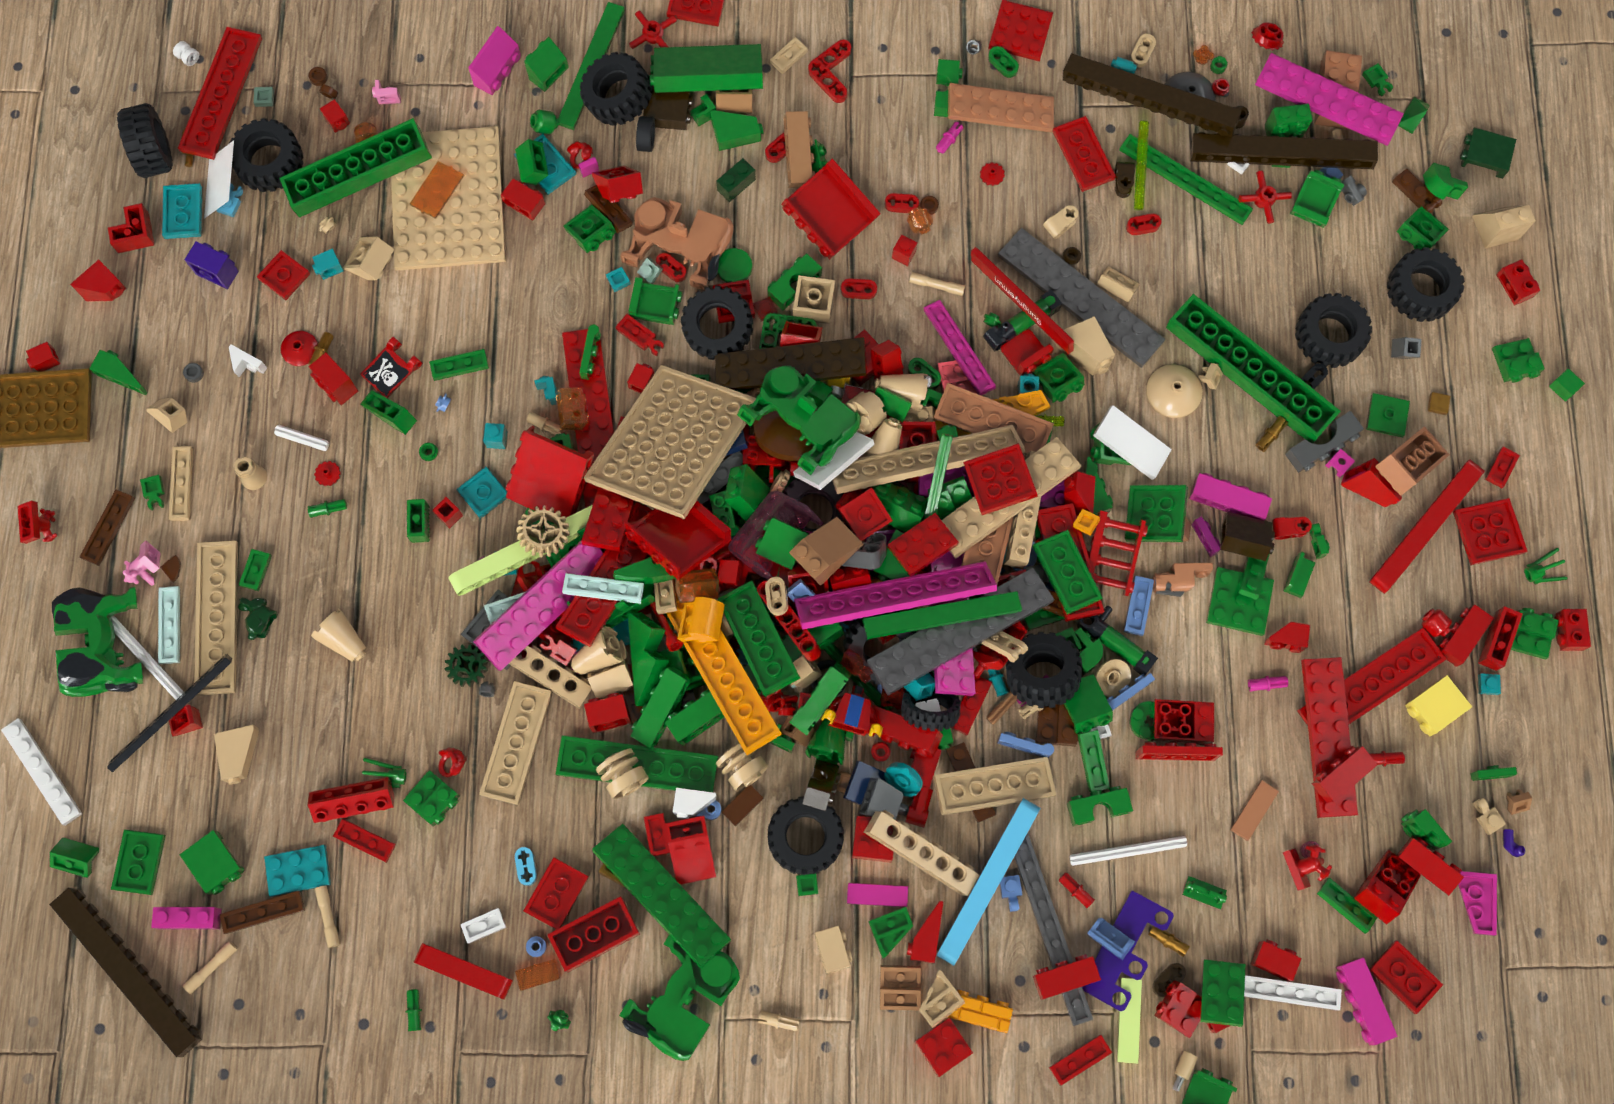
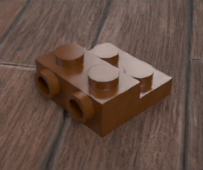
M1064 704L1055 705L1053 708L1044 706L1043 710L1038 711L1036 743L1071 747L1077 745L1079 741L1074 730V723Z

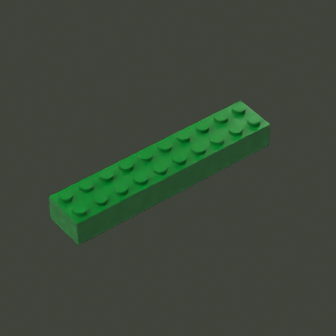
M1192 294L1169 320L1166 328L1210 364H1218L1226 377L1277 418L1281 416L1288 422L1287 426L1310 443H1314L1341 412L1195 294Z
M839 623L807 629L821 650L844 635ZM803 632L798 633L796 637L801 636ZM788 634L782 637L783 643L794 662L802 656V653ZM809 647L807 651L812 650L813 647ZM748 664L744 667V670L759 694L762 691ZM709 689L700 694L701 698L695 702L691 700L683 706L685 709L678 713L676 711L667 717L666 726L682 746L725 718Z

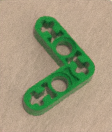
M775 313L767 314L763 321L759 349L777 347L779 333L782 334L786 321L816 327L817 324L810 318ZM771 319H774L775 323L773 324V331L769 330V322L771 321ZM772 336L775 340L773 343L767 344L764 342V338Z

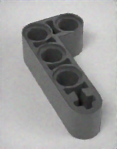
M881 533L870 535L866 542H862L864 545L842 566L863 569L879 568L887 555L886 536Z

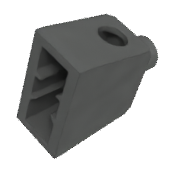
M870 778L858 814L873 817L875 811L883 812V810H886L894 815L893 819L895 820L897 814L905 817L909 811V806L901 803L904 796L902 792L882 779Z

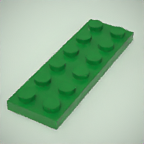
M753 581L717 598L718 601L725 604L724 614L765 697L801 679Z

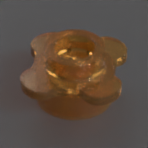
M1202 45L1199 50L1193 52V56L1197 63L1205 65L1214 58V53L1208 50V46Z

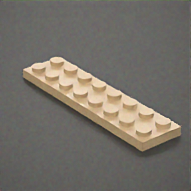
M1057 437L1025 460L1038 497L982 516L974 496L942 520L959 542L958 546L950 550L955 558L1081 468V464Z
M237 541L197 543L194 683L225 654L232 657V663L196 696L236 693Z

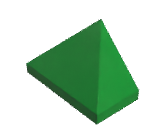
M1414 97L1404 112L1398 126L1413 134L1430 105Z

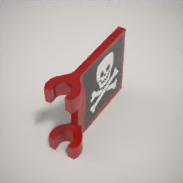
M395 337L388 341L386 347L360 373L364 379L386 398L413 371L419 369L423 364L415 356L409 360L408 364L394 351L398 350L402 344Z

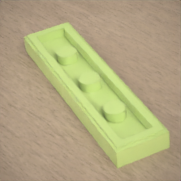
M1120 978V987L1131 993V1000L1124 1011H1119L1117 1062L1138 1064L1142 980ZM1120 992L1119 1005H1123L1126 997Z

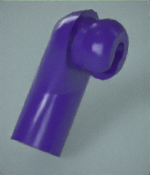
M1504 829V848L1514 857L1523 856L1525 848L1514 842V830Z

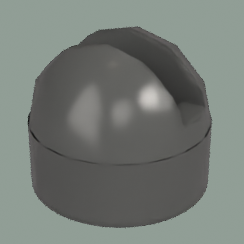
M976 39L970 40L966 45L967 52L971 55L979 53L982 48L981 42Z
M488 681L483 682L479 688V695L494 697V684H489Z

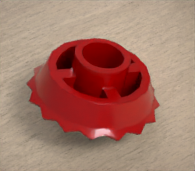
M1267 22L1253 28L1254 31L1251 32L1253 34L1252 38L1255 39V43H1258L1260 47L1272 51L1283 47V31L1276 24Z

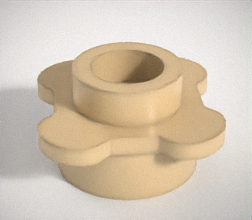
M326 217L321 221L319 231H323L325 234L331 232L337 225L334 222V218L331 217L329 219Z

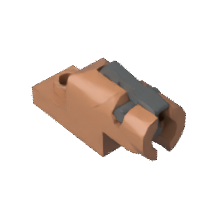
M1174 563L1170 571L1154 573L1152 578L1154 580L1153 592L1161 595L1181 597L1184 592L1192 590L1195 586L1194 575L1197 578L1207 577L1213 571V563Z

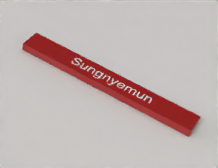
M975 247L971 250V261L1068 355L1074 351V340L978 248Z

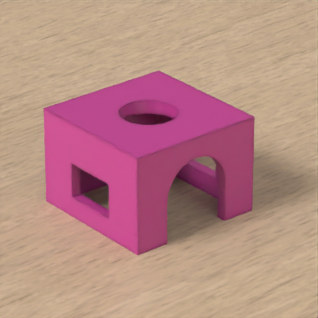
M1340 449L1325 466L1328 468L1334 467L1338 471L1336 475L1340 478L1355 460ZM1340 458L1345 461L1344 465L1339 464L1338 460Z

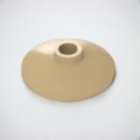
M1110 659L1098 669L1096 680L1104 695L1108 697L1120 695L1118 691L1129 685L1131 670L1124 661Z

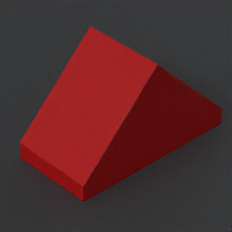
M185 705L169 720L172 737L203 728L199 709L192 705Z

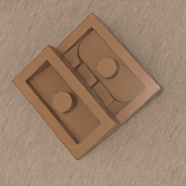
M880 965V1010L919 1011L921 1007V966Z

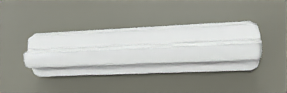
M277 425L274 430L277 436L319 450L327 451L329 447L327 440L282 425Z

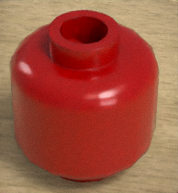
M1432 608L1421 618L1423 620L1422 627L1432 637L1440 635L1444 637L1451 631L1450 625L1452 620L1441 609L1434 610Z

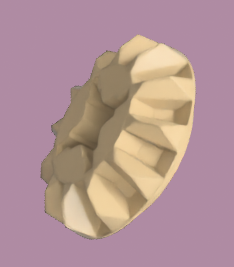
M785 469L777 475L770 488V496L776 498L782 493L790 478L788 470Z

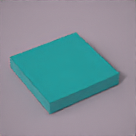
M487 466L456 489L480 519L507 499V490Z

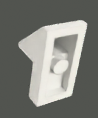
M230 344L229 352L233 371L238 377L242 375L246 368L254 373L258 371L264 374L267 367L261 360Z

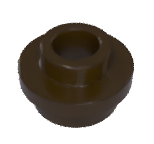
M1069 247L1064 250L1062 257L1069 265H1075L1080 261L1081 253L1077 248ZM1073 255L1075 258L1071 259L1068 256Z

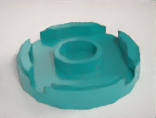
M891 763L884 775L886 782L902 792L904 796H916L922 788L921 776L915 769L905 763Z

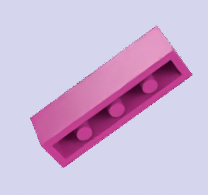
M1207 473L1198 474L1189 497L1190 500L1225 512L1260 520L1266 519L1272 498L1267 497L1265 493H1256L1250 491L1245 486L1232 485L1228 480H1218Z
M1364 957L1336 966V976L1339 982L1344 985L1346 990L1344 992L1345 997L1353 1006V1016L1356 1022L1361 1025L1363 1030L1361 1034L1364 1041L1369 1045H1378L1398 1037Z

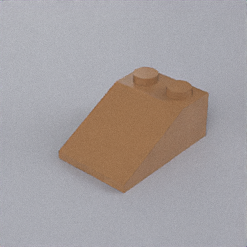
M753 89L716 90V111L740 114L752 113Z
M836 517L803 538L789 553L821 586L864 544Z

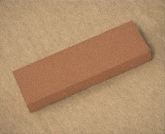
M1263 780L1260 781L1230 830L1244 840L1249 841L1279 791Z

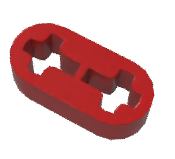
M891 193L886 196L884 205L886 210L890 212L914 213L918 210L919 199L912 194ZM891 200H895L894 206L891 205ZM909 201H913V207H909Z
M1157 214L1132 217L1128 220L1126 230L1131 235L1156 232L1162 223L1161 218ZM1150 220H1152L1153 223H1156L1155 226H1153L1152 223H1149ZM1133 223H1135V225L1138 226L1137 229H1135V227L1132 226Z
M661 253L656 257V263L663 268L662 273L671 280L683 282L686 279V268L667 253ZM661 260H662V261H666V260H667L668 265H666V264L661 265ZM674 270H676L677 272L681 270L682 275L678 274L677 276H675Z

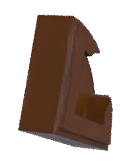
M175 555L160 567L173 583L179 577L180 559Z

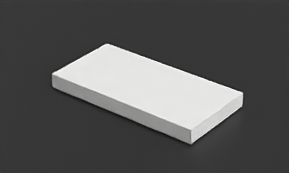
M1113 405L1109 407L1093 434L1095 438L1151 480L1156 478L1172 450Z
M856 432L852 438L837 448L829 464L823 467L818 465L812 475L798 467L793 472L794 476L821 490L875 445L874 441Z

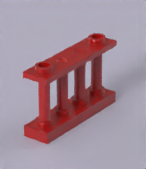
M1100 510L1097 515L1100 517V521L1094 529L1088 554L1093 573L1095 566H1099V564L1127 570L1128 573L1126 582L1098 576L1097 573H1094L1096 583L1124 589L1123 595L1129 596V593H1133L1135 582H1132L1142 536L1146 537L1148 526L1145 525L1146 521L1140 520L1139 526L1112 520L1110 517H1107L1108 512ZM1112 527L1137 533L1135 543L1130 544L1106 538L1103 535L1104 528ZM1105 545L1131 551L1130 563L1101 557V554H1098L1099 549Z

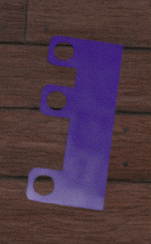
M1131 891L1113 926L1135 941V943L1123 960L1102 946L1095 959L1101 980L1082 986L1083 991L1119 1011H1124L1131 1000V993L1115 983L1121 972L1135 980H1140L1143 977L1148 964L1145 960L1132 954V951L1147 922L1161 930H1167L1174 917L1173 912ZM1160 911L1168 915V921L1163 925L1155 921V915ZM1132 961L1141 963L1142 971L1139 974L1130 972L1129 964ZM1116 992H1122L1125 995L1126 1001L1123 1005H1116L1113 1002L1112 998Z

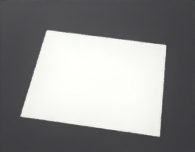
M234 140L220 150L214 160L209 159L204 219L229 201Z

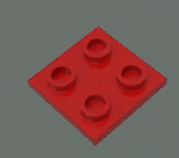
M745 435L748 448L743 450V465L747 464L753 471L754 465H770L769 483H773L774 467H781V459L775 458L763 451L757 444L754 435Z

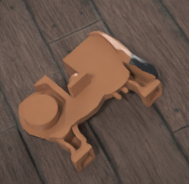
M656 197L648 199L636 210L632 244L627 251L621 253L622 263L638 268L639 262L644 259L648 250L653 245H656L669 253L682 254L684 256V264H687L688 260L691 261V267L698 263L697 270L689 279L690 286L705 291L704 288L708 286L707 282L712 281L717 276L720 256L730 243L734 231L732 221L727 217L725 219L698 209L688 233L685 225L678 222L682 214L681 203L669 200L668 203Z

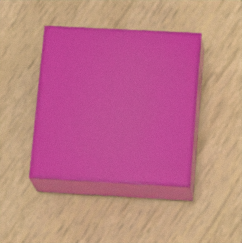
M595 157L578 164L583 178L591 175L592 172L599 171L598 162Z

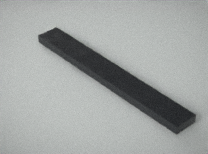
M225 654L111 759L107 768L113 773L230 665L232 657Z

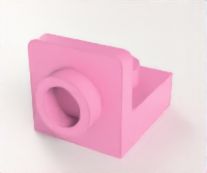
M375 80V87H372L373 97L377 98L379 105L401 103L397 87L382 88L380 81Z

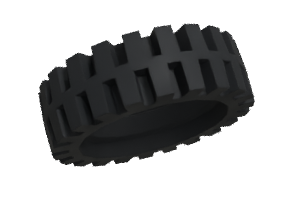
M934 688L932 696L916 701L906 690L902 698L901 715L910 725L915 724L914 727L916 728L921 726L922 730L930 728V731H935V728H937L938 731H943V728L947 730L950 729V726L953 727L955 723L957 724L961 700H959L958 695L937 694ZM937 699L939 705L947 710L930 712L916 707L915 704L923 701L927 703V700Z

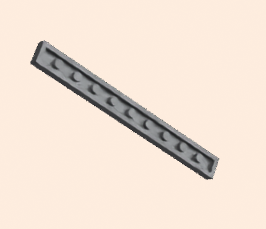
M1027 833L1014 858L1051 965L1055 969L1057 968V963L1067 960L1068 964L1073 963ZM1082 987L1062 993L1073 1026L1093 1020Z

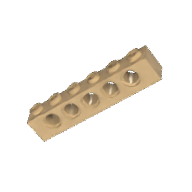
M1030 451L1025 457V460L1032 454H1034L1035 451ZM1041 497L1013 517L1004 565L1023 569L1029 563Z
M534 645L523 649L527 652V656L524 659L515 657L509 663L578 709L582 707L592 691L587 679L581 677V679L574 676L575 672L566 666L563 669L557 665L558 661L551 656L546 658L541 654L542 651ZM536 660L542 661L544 664L543 668L535 670L532 667L533 662ZM557 671L560 674V678L553 681L549 678V673ZM567 682H574L577 686L576 689L568 691L565 688Z
M883 810V812L875 811L864 833L962 896L970 895L980 877L979 874L974 872L976 869L967 863L962 864L959 862V857L952 853H945L942 851L943 847L935 842L931 844L926 840L927 837L918 831L914 833L910 830V826L903 821L897 822L893 819L894 815L886 810ZM890 825L893 828V834L891 836H889L887 833V828ZM906 836H908L910 840V843L907 847L904 845L903 842ZM922 847L926 849V854L924 857L920 855V850ZM939 857L942 859V865L940 868H938L936 864L937 859ZM955 868L958 870L956 878L953 877V870Z

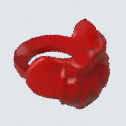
M575 141L567 148V152L571 154L570 164L575 169H579V165L575 163V158L580 149H582V162L590 159L591 154H593L592 147L585 142Z
M450 747L439 751V755L442 756L438 765L440 774L447 778L458 775L466 762V757L462 751ZM451 757L452 766L450 773H447L444 765L446 760Z

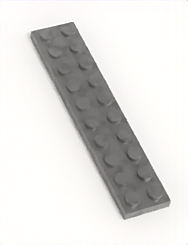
M1023 228L998 253V257L1044 293L1052 289L1062 302V307L1083 322L1095 316L1108 342L1142 368L1164 343L1165 338Z
M1031 568L997 587V591L981 596L987 597L1017 591L1022 606L1021 612L922 629L868 659L867 664L887 695H890L1051 604L1055 599L1036 571Z

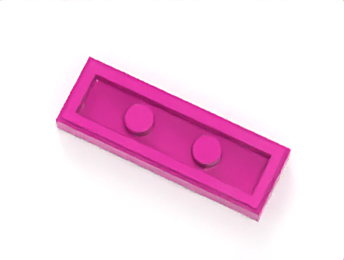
M848 883L847 904L907 907L908 886Z

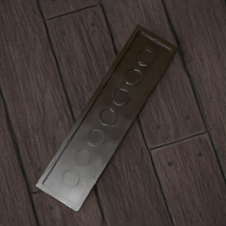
M860 337L720 353L715 355L716 384L732 390L762 387L765 375L770 370L781 366H792L803 377L808 374L815 381L867 376L865 339Z

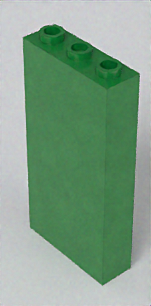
M761 44L654 48V55H651L650 84L651 86L654 85L655 93L763 89Z

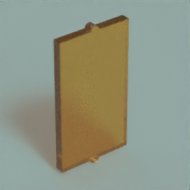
M438 161L410 202V206L420 210L422 214L426 213L436 219L464 177V174L456 171L452 166H447Z

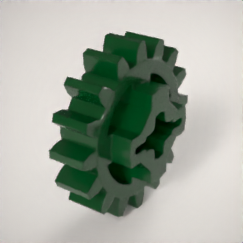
M462 644L460 650L453 648L455 653H448L450 660H445V663L449 666L444 669L446 672H450L447 677L449 679L454 678V684L460 681L461 687H464L465 683L472 687L473 681L479 684L478 678H485L482 672L488 671L487 667L484 666L488 663L486 659H483L485 654L483 652L479 653L480 649L478 647L473 650L471 644L468 645V648H465ZM463 654H472V655H471L470 657H468V656H464ZM462 660L468 663L470 672L464 668ZM479 665L478 670L475 673L476 666ZM462 675H468L469 677H468V678H462L461 676H462Z

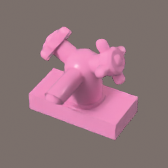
M144 541L140 545L139 556L130 563L124 561L126 565V570L123 571L125 575L124 582L138 584L137 576L139 575L151 586L155 585L154 577L146 570L149 569L154 573L159 569L160 552L148 541Z

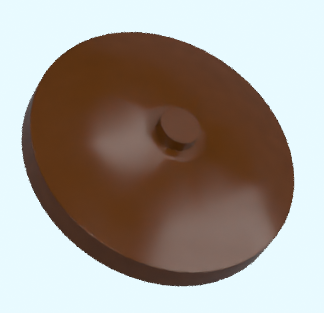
M772 411L764 415L760 420H755V440L759 447L767 454L782 460L799 461L804 453L812 450L813 444L811 443L809 446H806V439L800 441L799 438L802 435L800 430L788 425L777 411Z

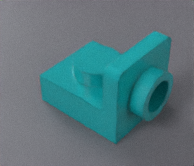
M542 376L538 380H534L537 390L544 389L546 400L549 399L551 405L559 404L553 377Z

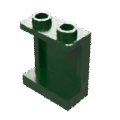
M1474 127L1470 134L1467 133L1464 138L1463 144L1466 145L1460 155V160H1462L1461 167H1465L1468 163L1497 171L1496 177L1503 179L1510 170L1517 139Z

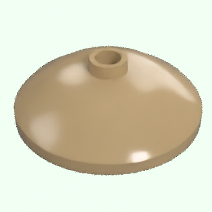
M1171 364L1162 366L1154 371L1147 382L1146 395L1148 402L1156 412L1165 417L1182 418L1188 416L1196 410L1202 399L1203 391L1199 378L1190 369L1181 365ZM1174 385H1179L1180 389H1176Z

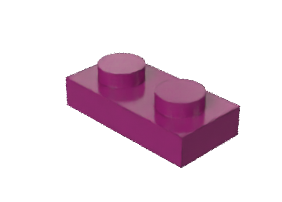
M1201 516L1195 519L1191 526L1208 555L1212 557L1220 551L1221 545L1217 537L1212 535L1209 523L1206 520L1204 521Z

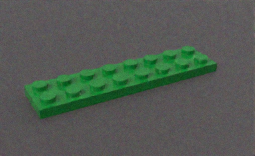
M563 735L561 737L556 776L603 782L601 780L602 775H598L596 768L611 755L632 748L634 752L632 757H637L639 760L632 768L642 766L649 777L641 787L670 791L682 788L714 792L718 756Z
M621 824L592 848V852L700 968L731 941L730 937L657 859L650 854L624 824Z

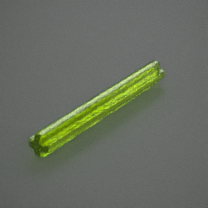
M1144 120L1139 122L1134 210L1144 209L1149 121Z

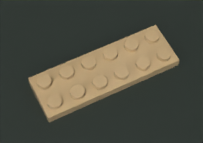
M516 681L513 682L479 793L480 796L519 805L551 699V690Z
M1048 757L933 776L941 816L1020 803L1023 798L1032 801L1056 796Z

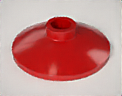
M306 331L292 332L284 338L281 344V355L290 365H307L315 351L314 347L318 345L317 340ZM297 344H301L299 348H295Z

